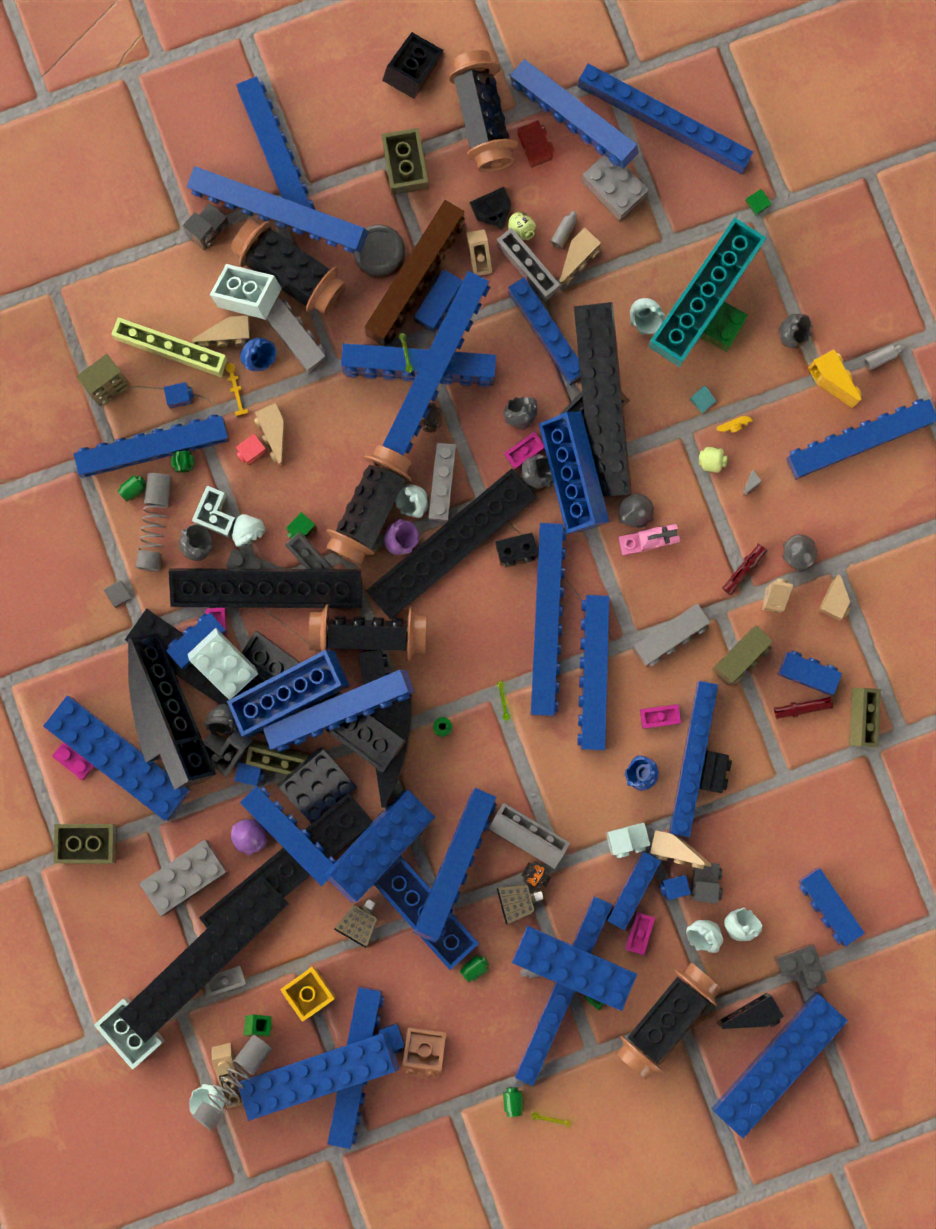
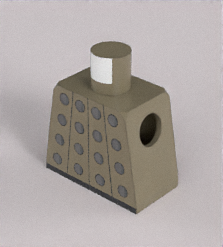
M528 885L496 888L506 924H510L535 912L533 904L544 901L541 889L530 892Z
M367 898L362 907L354 904L334 930L366 948L378 917L371 914L377 903Z

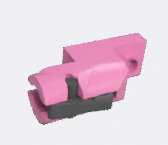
M672 524L619 536L618 540L622 556L680 543V537L677 535V525Z

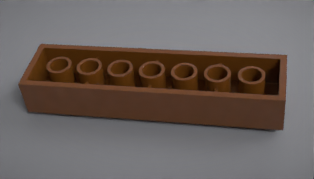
M447 200L443 201L366 323V336L382 346L393 342L396 337L395 331L398 327L401 328L406 321L405 315L408 311L411 312L416 305L415 299L417 296L421 297L426 289L425 283L427 280H432L436 273L435 268L437 264H442L446 257L444 255L446 250L451 249L456 241L454 239L456 234H460L466 225L464 223V210Z

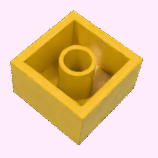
M314 965L280 989L302 1022L336 998Z

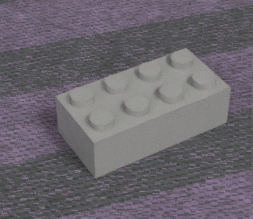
M203 840L139 884L159 915L163 916L226 874L228 870L209 841Z

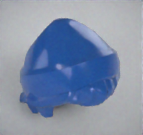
M260 337L250 340L242 349L240 355L242 364L250 371L266 370L276 360L277 350L275 344Z
M637 755L625 771L627 785L640 791L651 788L656 783L659 775L656 762L642 755Z

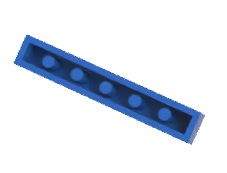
M525 277L509 286L508 294L569 386L580 380L581 374L578 357Z
M256 786L240 804L323 886L328 881L324 874L334 865L336 860L332 856L328 858L323 853L325 849L318 842L314 844L309 839L311 835L306 829L300 830L296 825L298 821L291 814L287 816L282 811L284 807L277 800L273 802L269 798L271 794L263 786L261 788Z

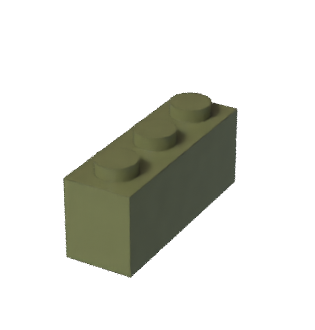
M852 688L849 746L878 747L881 689Z
M254 739L248 749L246 765L288 775L305 761L310 753L291 748L278 752V750H270L267 742Z

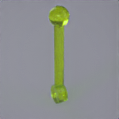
M402 333L399 335V339L403 345L406 361L405 370L410 373L413 371V367L410 365L405 341L407 336Z
M498 681L497 687L500 691V697L504 713L502 718L503 720L507 721L510 719V715L507 713L505 703V697L503 692L504 683L502 681Z
M533 1112L531 1115L533 1120H546L564 1124L565 1127H570L572 1124L568 1119L564 1121L541 1116L537 1112Z

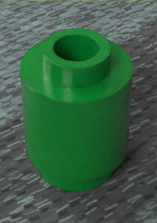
M132 475L120 485L117 491L128 502L146 490V482L140 475L137 477Z
M446 717L437 718L433 723L434 733L439 737L448 736L452 731L451 721ZM441 723L446 724L445 730L439 729Z
M476 955L463 965L460 972L467 982L470 983L472 980L476 981L489 971L487 966L490 964L483 955L481 957Z
M518 1087L506 1088V1092H503L504 1112L507 1113V1117L522 1116V1111L524 1110L522 1091L518 1090Z

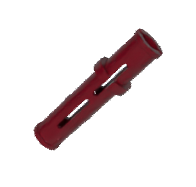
M758 543L749 556L744 557V562L722 589L732 595L750 571L758 566V561L767 552V549Z
M830 696L828 698L797 704L792 702L787 706L774 707L775 718L780 719L790 716L795 718L800 714L833 709L832 698Z

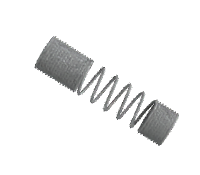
M149 473L144 504L149 506L144 507L143 510L152 515L144 516L142 520L152 525L142 526L140 529L151 535L141 536L139 539L151 545L138 547L139 551H137L135 567L148 571H160L162 554L145 551L140 548L163 547V545L147 542L141 538L165 536L145 531L142 528L166 527L144 520V518L167 517L145 509L154 507L168 508L172 477L166 474Z
M252 1035L238 1056L233 1060L236 1067L243 1074L227 1068L228 1073L237 1083L226 1077H221V1081L230 1091L218 1085L214 1086L215 1090L226 1101L213 1094H208L209 1099L220 1110L202 1102L192 1117L210 1131H213L216 1124L222 1118L221 1114H225V1112L210 1096L231 1106V1103L216 1087L238 1097L223 1079L244 1089V1086L229 1070L250 1080V1077L239 1066L254 1075L266 1057H268L272 1048L257 1036Z

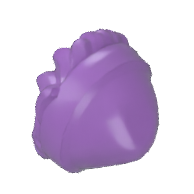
M398 519L385 532L384 543L387 550L394 555L411 553L412 549L419 543L418 530L412 522Z
M245 819L233 825L231 840L239 852L251 855L265 848L268 840L267 830L257 820Z

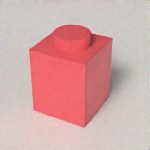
M255 434L236 446L238 453H236L237 457L242 463L246 461L248 465L267 453Z

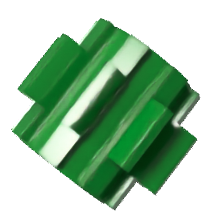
M177 451L173 453L171 466L175 468V472L192 471V466H195L194 457L190 451Z

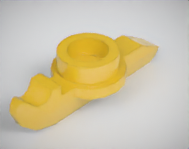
M741 416L717 426L716 430L721 432L731 430V433L742 429V424L746 426L748 422H753V420L748 416Z

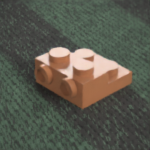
M408 1027L402 1070H406L405 1073L409 1075H417V1072L425 1073V1076L429 1078H436L437 1075H441L446 1033Z

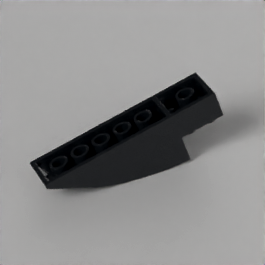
M159 633L129 638L128 675L130 700L135 728L145 762L162 759L174 790L205 782L215 776L216 772Z
M382 650L358 653L363 685L389 674L386 673L385 667H389L386 654H383ZM412 694L409 695L410 698L399 702L396 700L391 702L392 706L384 709H381V707L374 709L375 713L372 714L407 740L386 773H382L376 768L381 808L388 806L404 767L412 725Z

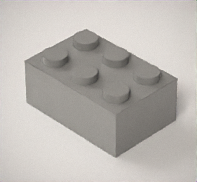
M605 155L582 175L581 182L619 221L648 195L649 190L627 167L622 169L620 166H614Z

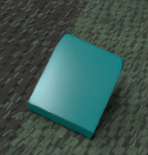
M704 385L690 398V401L703 414L716 402V399Z

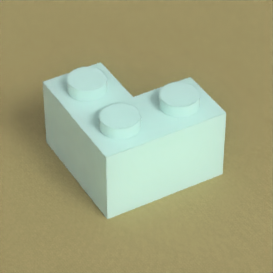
M206 486L192 519L193 523L230 538L236 519L221 512L227 495L222 491Z
M645 823L606 832L611 855H616L617 858L629 856V851L635 850V853L646 851V846H650Z

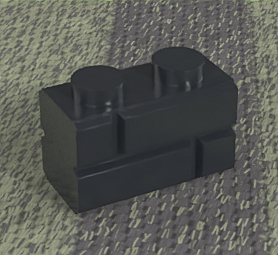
M706 751L699 786L700 790L722 793L723 790L727 789L728 779L725 776L726 771H730L732 760H729V755Z

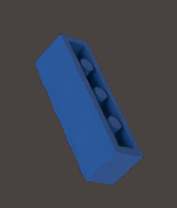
M643 851L641 852L606 919L608 922L623 930L626 929L661 862L660 860Z
M820 868L814 869L798 880L800 891L804 896H809L811 907L815 912H820L823 917L821 919L822 923L827 929L830 927L834 932L832 937L838 945L848 946L865 934Z

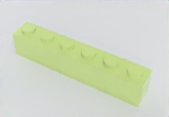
M119 317L111 334L116 341L218 377H222L228 361L224 354Z

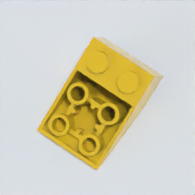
M832 350L814 359L808 369L816 384L851 408H854L862 400V394L857 386L855 387L851 381L853 378L848 369L845 370L841 355Z

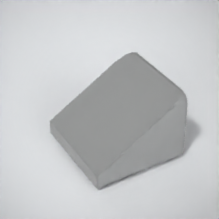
M754 470L751 471L743 490L744 495L756 488L762 481Z
M121 580L104 589L114 607L131 599Z

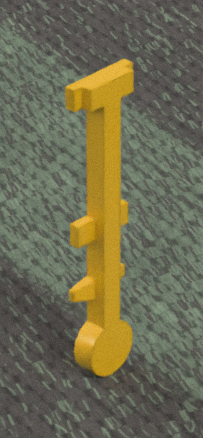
M228 363L226 371L230 373L231 377L227 380L232 381L233 388H230V392H235L239 411L235 412V416L247 414L248 409L243 410L238 392L242 388L241 386L237 387L236 379L239 376L234 375L236 367L233 363Z

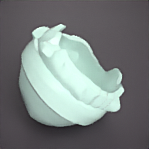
M641 298L632 304L630 308L631 326H635L640 334L649 335L656 333L663 323L665 314L654 300Z
M403 485L395 500L396 507L400 508L401 514L420 518L428 510L427 492L417 485Z
M242 514L235 520L231 536L237 547H244V544L250 545L251 540L255 541L257 537L261 538L266 529L261 519Z
M745 907L730 912L724 920L730 938L736 941H751L762 932L763 925L751 910L747 911Z
M696 920L691 926L687 927L686 935L691 946H695L696 951L719 952L720 946L723 943V937L717 923L710 920Z
M202 1084L201 1087L192 1092L189 1103L192 1115H194L202 1102L220 1110L208 1097V1094H213L225 1101L215 1090V1085ZM216 1087L224 1095L222 1089ZM210 1096L222 1109L224 1108V1102Z

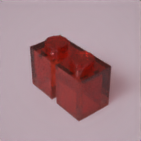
M539 120L517 129L518 138L523 149H526L525 154L531 168L552 160L553 152H555L551 141H547L546 128L544 125H540Z

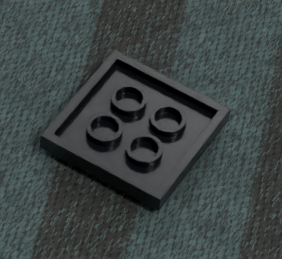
M322 747L276 784L311 824L345 795L357 788Z

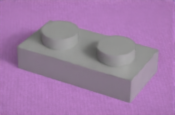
M240 965L217 973L205 986L210 997L246 985L247 982Z

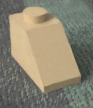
M485 229L467 232L466 236L473 273L478 276L492 273Z
M840 575L834 576L818 610L838 621L843 617L846 618L851 609L848 607L850 600Z

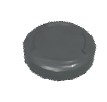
M379 224L365 228L369 233L361 253L354 252L355 262L361 271L369 276H389L397 271L403 263L405 255L403 239L396 230L389 226Z

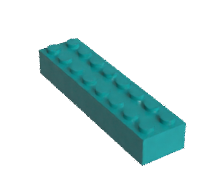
M734 217L650 340L648 347L680 368L764 245L766 237Z

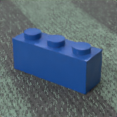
M443 269L415 314L414 321L433 333L436 328L440 329L444 321L443 317L448 312L463 280Z
M204 613L198 618V623L194 627L189 626L182 633L184 636L179 640L174 639L168 645L167 653L183 670L191 664L188 653L215 628L223 635L227 632L211 613L208 615Z
M791 651V653H785L777 675L832 696L836 691L842 673L838 672L837 667L832 665L825 667L820 665L819 660L814 658L807 660L802 658L801 653Z

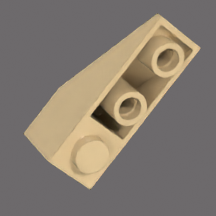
M586 228L571 241L559 281L560 287L564 284L568 285L574 279L573 275L577 271L581 272L586 267V261L590 257L594 259L601 251L599 249L601 242Z
M248 315L228 317L193 338L192 342L204 348H208L209 345L226 347L232 343H235L237 346H243L251 340L250 319Z
M276 403L255 412L257 418L254 421L258 429L262 428L265 433L262 438L266 446L270 445L273 452L270 455L273 462H278L281 467L283 466L285 422Z
M777 579V581H773L765 588L762 610L777 613L784 612L793 584H789L788 580Z
M655 830L650 853L657 855V859L668 861V858H673L674 863L685 865L686 862H691L692 867L703 869L704 866L711 867V863L680 836Z
M231 1043L212 1047V1063L219 1085L228 1091L230 1090L221 1081V1077H226L237 1083L228 1073L227 1068L239 1072L233 1062L235 1055ZM229 1070L231 1074L240 1082V1075ZM223 1079L238 1095V1097H235L222 1090L224 1097L231 1103V1106L226 1104V1107L231 1108L243 1105L238 1086Z

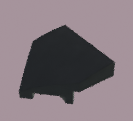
M504 187L469 202L477 220L503 229L511 208V202Z

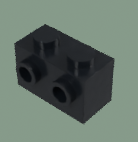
M533 532L495 541L500 566L505 565V568L515 566L516 562L519 561L524 563L535 561L534 558L538 557Z

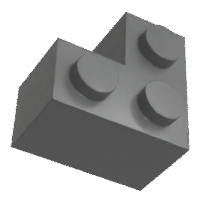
M209 203L199 215L194 212L182 226L186 235L205 250L215 243V238L219 233L222 234L227 229L229 222L224 214Z
M237 729L227 740L215 732L210 734L203 742L213 767L227 777L236 768L253 739L242 737L239 729Z
M711 863V867L704 866L703 869L693 868L690 900L718 904V900L722 899L723 892L720 884H718V880L722 878V868H719L720 864Z
M808 944L774 956L781 976L785 977L800 971L804 985L808 989L828 983L814 945Z

